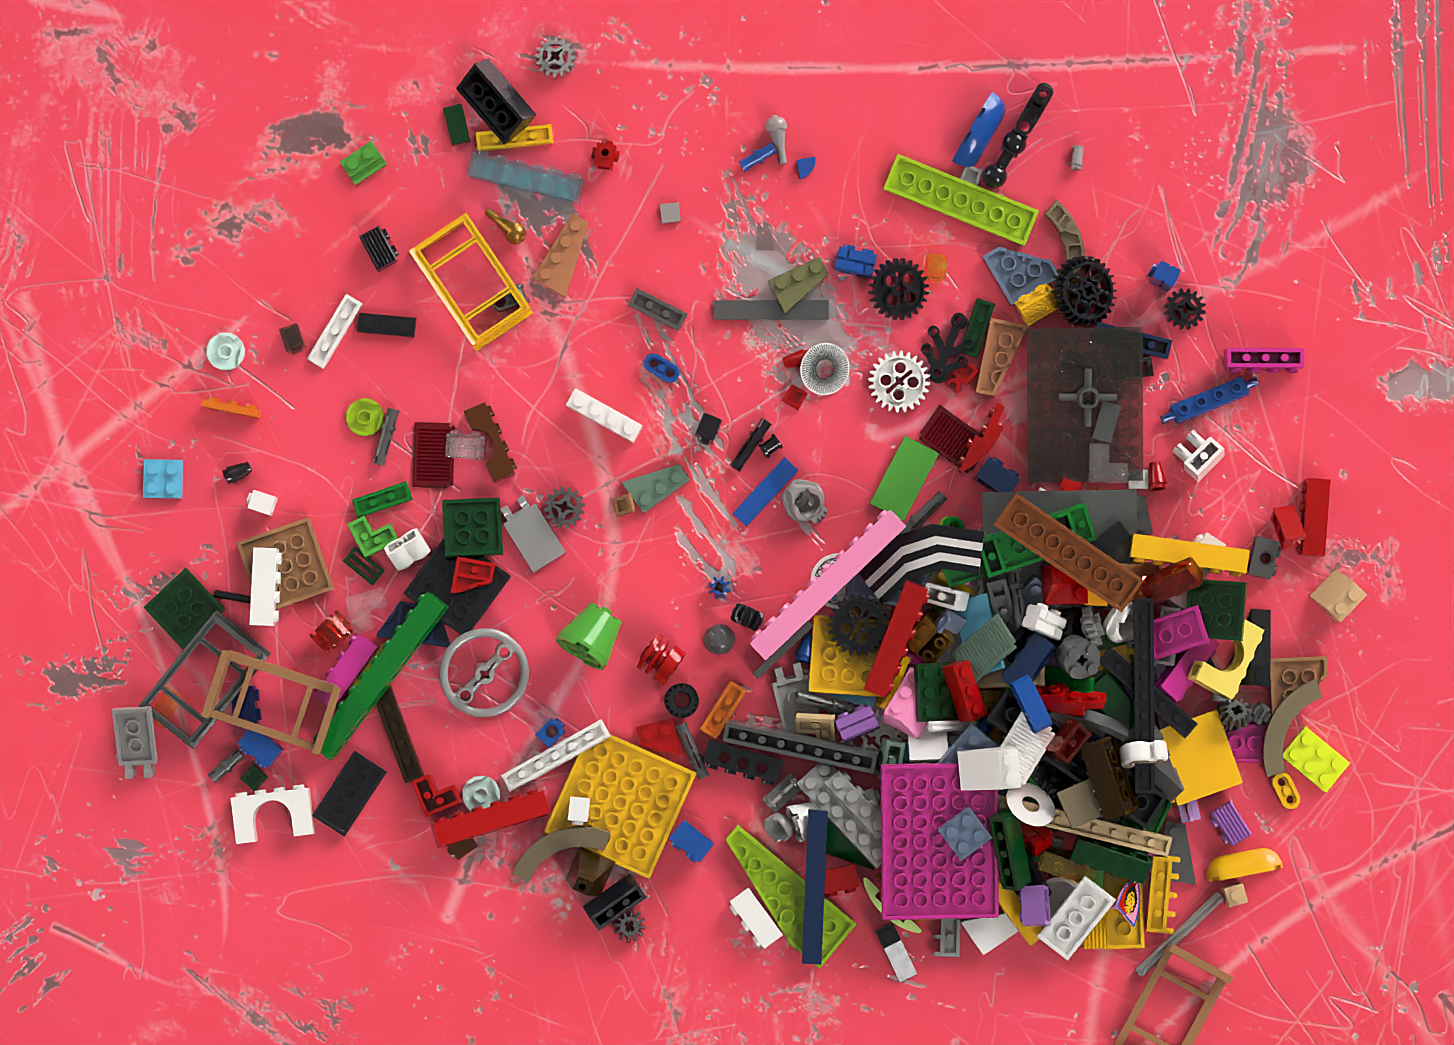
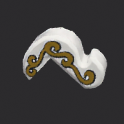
M1163 740L1127 743L1120 748L1121 765L1126 769H1131L1136 763L1165 762L1168 759L1167 744Z

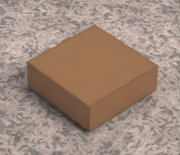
M631 493L612 498L617 517L636 512Z

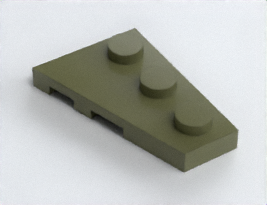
M818 257L768 280L784 314L786 315L810 290L812 291L828 276V271L821 258Z

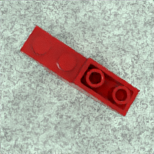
M997 403L995 407H991L987 416L990 418L988 425L984 424L980 431L982 438L976 435L973 439L969 438L965 449L968 451L965 457L961 456L957 465L960 467L958 472L963 473L973 467L993 447L1004 428L997 423L1005 406Z
M1035 685L1046 710L1060 714L1085 716L1087 709H1103L1107 700L1106 693H1099L1098 691L1067 693L1066 686L1052 685L1050 687H1041Z

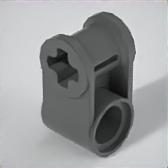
M515 285L526 302L529 303L530 300L526 298L523 290L524 285ZM511 292L503 297L506 300L503 307H497L495 303L492 304L498 312H505L512 308L520 307Z

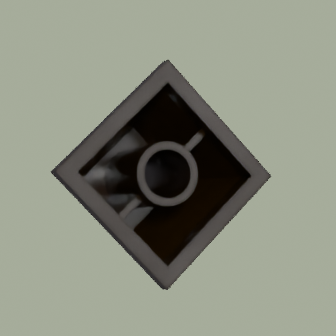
M580 847L565 881L573 890L587 896H598L606 885L615 861Z

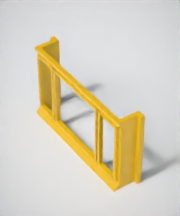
M467 213L409 250L476 352L533 314L530 306ZM465 224L473 237L432 265H429L421 252ZM477 242L507 287L464 316L434 270ZM511 292L521 308L477 336L468 321Z

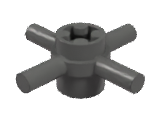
M1085 368L1084 387L1080 388L1077 394H1059V401H1077L1079 406L1084 408V427H1091V409L1099 401L1117 402V394H1099L1092 387V369ZM1085 392L1093 395V399H1090L1089 403H1085L1083 399Z

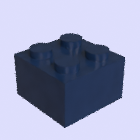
M989 457L973 478L991 492H1012L1021 480L1018 478L1019 474L1011 468L1009 470L1002 466L1004 463L996 457L993 459Z

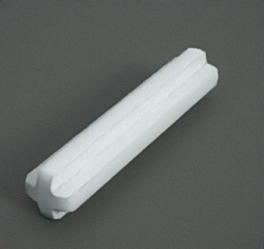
M975 720L968 722L929 721L927 729L930 732L965 731L971 723L975 726L977 723Z

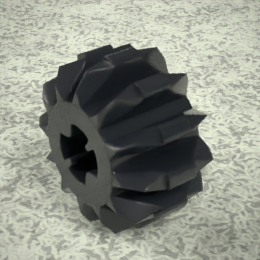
M738 603L732 610L731 620L756 631L761 626L764 615L753 608Z

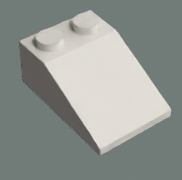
M1016 745L957 751L961 790L1021 788L1019 756Z

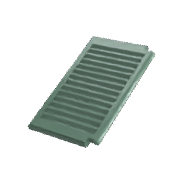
M997 613L952 651L951 654L956 661L969 660L977 682L1016 649L1014 645L1016 640Z

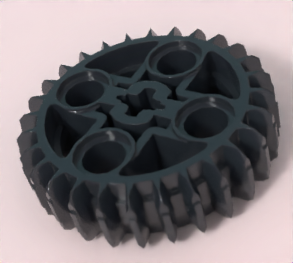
M1080 256L1066 260V263L1061 264L1062 269L1056 270L1059 275L1053 276L1056 283L1051 284L1055 287L1051 293H1054L1055 297L1051 300L1056 301L1057 304L1054 308H1059L1057 314H1063V320H1068V323L1074 324V326L1096 325V322H1102V319H1106L1107 313L1112 312L1109 307L1115 306L1112 300L1117 299L1113 296V292L1117 290L1113 289V285L1116 282H1112L1111 278L1114 275L1108 274L1110 268H1105L1106 263H1100V259H1094L1092 256ZM1080 268L1078 275L1073 274L1075 269ZM1090 307L1094 308V312L1088 315Z

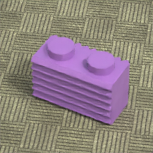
M1231 801L1210 812L1212 817L1209 820L1214 828L1218 827L1222 832L1220 837L1225 845L1234 846L1252 834Z

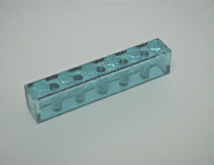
M480 150L477 153L472 152L467 175L470 178L577 204L580 202L584 179L579 174L570 173V175L562 174L563 171L552 168L549 171L545 170L542 165H525L526 162L515 159L512 162L508 161L505 156L496 155V157L488 156L489 153Z

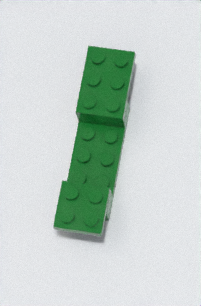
M1085 502L1048 514L1087 542L1097 540ZM1004 532L997 534L989 533L984 535L979 574L943 569L948 587L951 588L985 576L990 578L1044 559Z

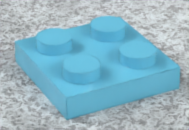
M144 459L143 498L182 499L183 460Z

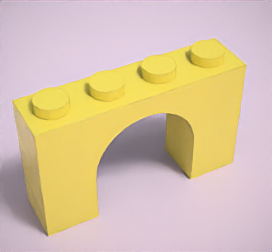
M1245 620L1243 641L1232 640L1235 655L1229 667L1220 671L1205 662L1194 661L1187 678L1224 699L1233 700L1238 693L1241 680L1246 675V669L1254 658L1255 649L1262 640L1264 630Z

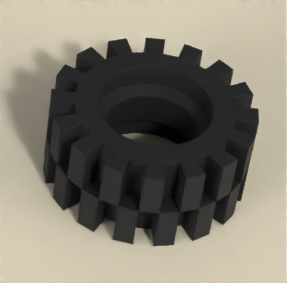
M686 683L675 684L666 692L664 698L665 707L675 717L685 718L691 716L699 705L698 694L692 686ZM679 693H685L689 697V704L685 708H679L674 703V698Z

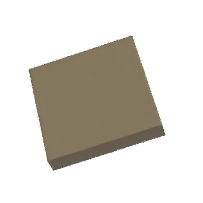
M1086 779L1056 793L1072 829L1101 817L1099 812L1100 805L1098 799L1093 794V785L1090 779Z

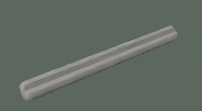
M1215 892L1135 969L1136 973L1140 977L1146 975L1158 963L1166 946H1171V944L1177 945L1224 900L1223 896L1219 892Z

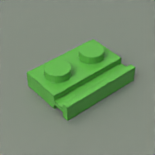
M372 141L340 161L355 186L387 165Z

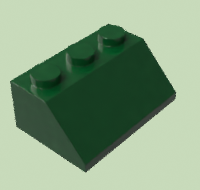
M1108 671L1094 681L1093 691L1106 693L1107 700L1103 709L1088 710L1114 718L1128 725V731H1130L1134 727V700Z

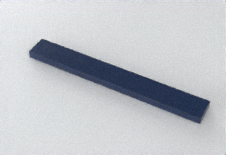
M808 809L802 964H821L828 810Z

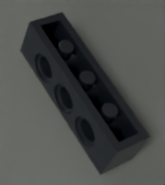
M712 740L708 742L703 760L704 763H707L706 767L717 770L719 766L725 768L724 772L736 775L737 771L744 773V778L754 780L755 777L762 778V783L773 785V782L778 783L784 761ZM722 752H726L730 756V760L726 764L721 763L718 759ZM741 757L748 760V766L745 769H741L737 765V761ZM758 763L766 764L767 771L764 774L757 773L756 765Z

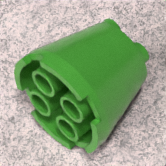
M590 602L585 609L558 633L555 641L567 653L583 660L584 664L597 670H603L609 662L622 621L612 617V612L606 607L600 609L596 604Z

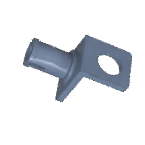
M943 607V612L935 621L937 633L941 634L944 629H947L957 634L966 624L967 619L955 613V610Z

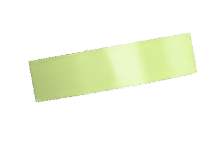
M864 877L863 883L866 892L876 908L882 913L881 901L875 897L880 890L868 878ZM890 920L908 931L915 933L922 931L912 920Z

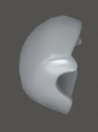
M775 813L764 820L765 831L775 842L782 840L785 842L793 835L792 822L784 814Z

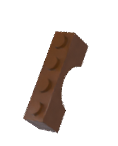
M484 402L465 410L464 414L470 428L487 433L493 440L494 452L491 459L486 463L493 482L496 483L515 475L514 469H517L514 459H509L507 452L510 450L506 441H502L499 434H502L499 424H494L492 417L495 415L491 405L487 406Z

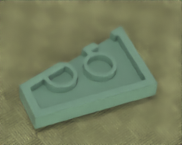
M678 464L621 483L628 493L632 494L633 500L644 514L689 482L690 479Z

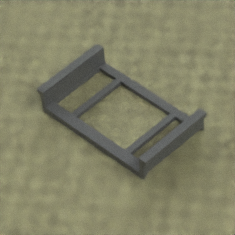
M218 610L208 619L139 705V707L151 706L150 703L162 691L199 720L202 724L190 737L151 706L153 718L192 749L196 747L217 719L201 717L199 712L165 685L199 643L203 644L220 658L222 652L204 638L214 624L217 623L256 654L255 658L265 661L271 654ZM230 661L229 666L241 676L215 706L214 710L222 713L241 691L248 667L244 670L233 661Z

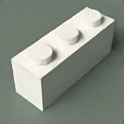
M749 887L730 900L732 905L729 908L735 916L738 914L741 916L743 921L740 923L746 931H752L755 935L752 939L758 947L762 945L765 949L783 935Z

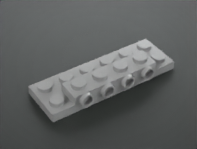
M819 762L796 785L820 810H828V819L877 869L881 866V814L877 811V804L871 799L868 801L863 796L865 792L858 785L854 787L850 783L852 779L845 771L841 773L832 765Z

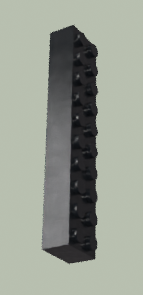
M1004 688L983 719V722L1005 737L1021 713L1020 706L1011 689ZM1051 718V732H1054L1055 736L1040 761L1074 784L1089 779L1086 773L1085 761L1080 756V746L1088 742ZM1126 769L1134 791V774ZM1155 789V794H1135L1139 809L1122 817L1140 829H1148L1167 799V796Z

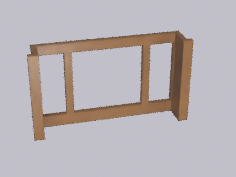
M222 650L201 717L218 719L312 750V753L320 755L341 688H339V685L239 652ZM230 661L248 666L233 716L214 710ZM254 669L307 686L292 735L238 718ZM313 688L331 694L315 743L297 737Z
M1171 944V946L1167 945L1113 1045H1123L1130 1031L1143 1036L1157 1045H1170L1134 1025L1160 976L1205 1000L1181 1045H1193L1226 982L1231 983L1233 976L1174 944ZM1172 953L1217 977L1208 994L1163 971Z

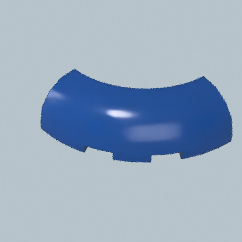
M991 92L969 129L970 132L967 133L958 148L952 162L961 166L971 167L979 161L1006 112L1005 104L995 93Z

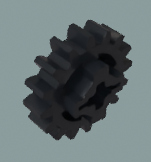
M1181 288L1179 289V294L1175 291L1172 292L1173 298L1168 296L1167 301L1170 303L1164 304V307L1168 308L1164 315L1170 316L1167 322L1173 321L1172 327L1178 324L1180 330L1184 326H1186L1187 330H1190L1191 324L1196 327L1198 325L1197 321L1201 322L1203 320L1200 315L1206 313V311L1202 310L1206 304L1200 303L1203 297L1197 298V291L1191 294L1190 288L1186 292ZM1183 297L1182 302L1174 303L1176 299ZM1191 299L1196 303V306L1192 304ZM1184 305H1186V309H1189L1186 313H1183V309H1180ZM1173 312H1176V314L1179 316V319H1177L1174 316ZM1189 315H1196L1194 319L1187 321Z
M1045 763L1036 771V777L1039 779L1037 783L1041 784V789L1047 795L1051 794L1053 799L1058 798L1057 792L1073 786V782Z

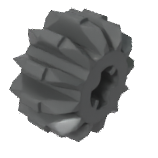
M1235 698L1231 702L1226 700L1224 705L1220 707L1219 719L1223 720V726L1229 725V730L1233 727L1237 731L1241 727L1245 729L1252 720V716H1250L1252 715V709L1248 708L1249 703H1242V698L1239 702Z
M630 909L629 916L625 912L622 914L624 918L620 916L617 918L621 923L616 922L613 924L615 927H620V929L614 931L615 934L622 932L623 934L619 939L622 940L626 935L627 943L630 942V936H633L635 942L638 941L636 933L643 937L644 934L639 929H646L645 925H640V923L645 921V918L638 920L640 912H637L634 917L632 916L633 910ZM625 922H634L633 927L635 929L627 931Z

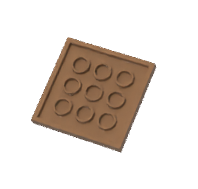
M310 517L236 542L251 585L253 547L277 548L279 553H282L281 565L278 564V572H281V583L277 584V591H280V602L276 603V610L335 590Z

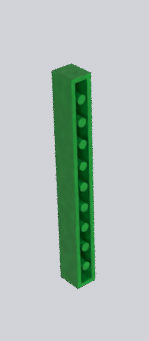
M426 593L419 597L417 600L418 605L414 610L411 609L406 614V621L403 625L400 624L394 630V637L385 642L381 654L376 655L370 663L372 666L369 670H365L360 675V682L357 686H352L347 693L349 695L347 699L341 701L336 707L337 712L332 716L321 749V754L328 760L335 759L449 608L434 594ZM318 733L313 738L314 743L316 742Z

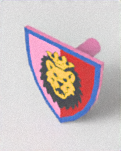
M1129 881L1125 884L1117 901L1109 908L1118 909L1132 927H1135L1139 912V883Z

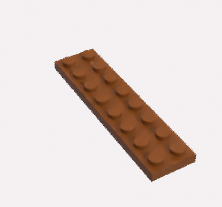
M1016 492L993 524L1120 612L1125 609L1144 581Z

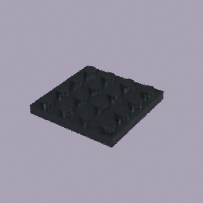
M443 539L403 594L416 604H418L417 600L422 594H434L449 606L440 621L462 635L473 630L511 576L495 565L492 584L450 594L457 557L445 558ZM484 556L463 557L492 563Z

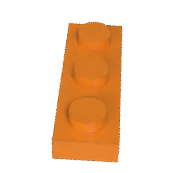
M211 396L208 399L202 400L201 406L203 408L257 419L261 417L262 411L258 410L255 405L246 404V407L238 406L239 402L231 400L223 403L219 402V398Z
M730 681L700 730L717 739L747 690Z

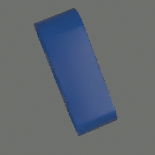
M1027 674L1011 682V690L1032 732L1036 734L1052 726V720L1031 677Z

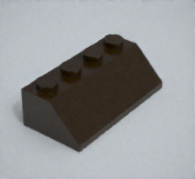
M1111 735L1080 746V756L1085 761L1086 773L1092 782L1093 794L1098 799L1100 805L1099 812L1104 817V820L1108 821L1124 816L1139 809L1126 768L1121 765L1120 750L1115 737Z

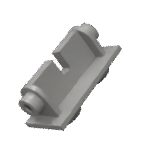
M790 773L762 800L776 813L801 790L796 785L798 781Z

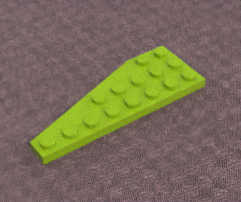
M737 825L726 838L727 843L790 945L802 954L805 880ZM825 897L821 964H814L819 969L856 926L853 920Z

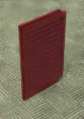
M939 405L921 430L922 436L919 439L957 466L961 456L965 457L968 451L965 449L969 438L973 439L975 435L982 438V435ZM976 463V464H975L973 467H971L970 469L973 471V469L975 468V466H976L978 463Z
M415 422L413 487L447 488V484L453 485L455 427H450V423Z

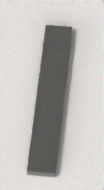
M714 300V320H829V300H801L786 315L777 300Z

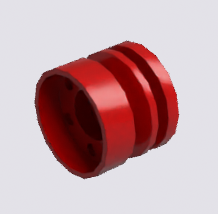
M659 634L650 641L642 652L637 668L641 670L647 663L648 667L644 673L648 674L654 668L656 672L653 679L665 685L686 652L677 646L668 651L667 647L670 641L666 640L662 646L659 645L663 638Z

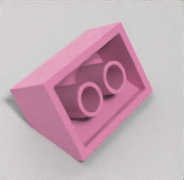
M910 667L884 712L883 723L918 739L928 722H917L914 668Z

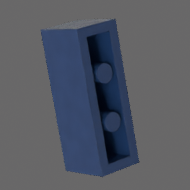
M1035 632L1025 641L1026 645L1022 651L1019 650L1015 654L1014 662L1011 666H1007L1004 669L1001 680L1010 686L1011 682L1028 674L1032 681H1034L1055 653L1056 647Z

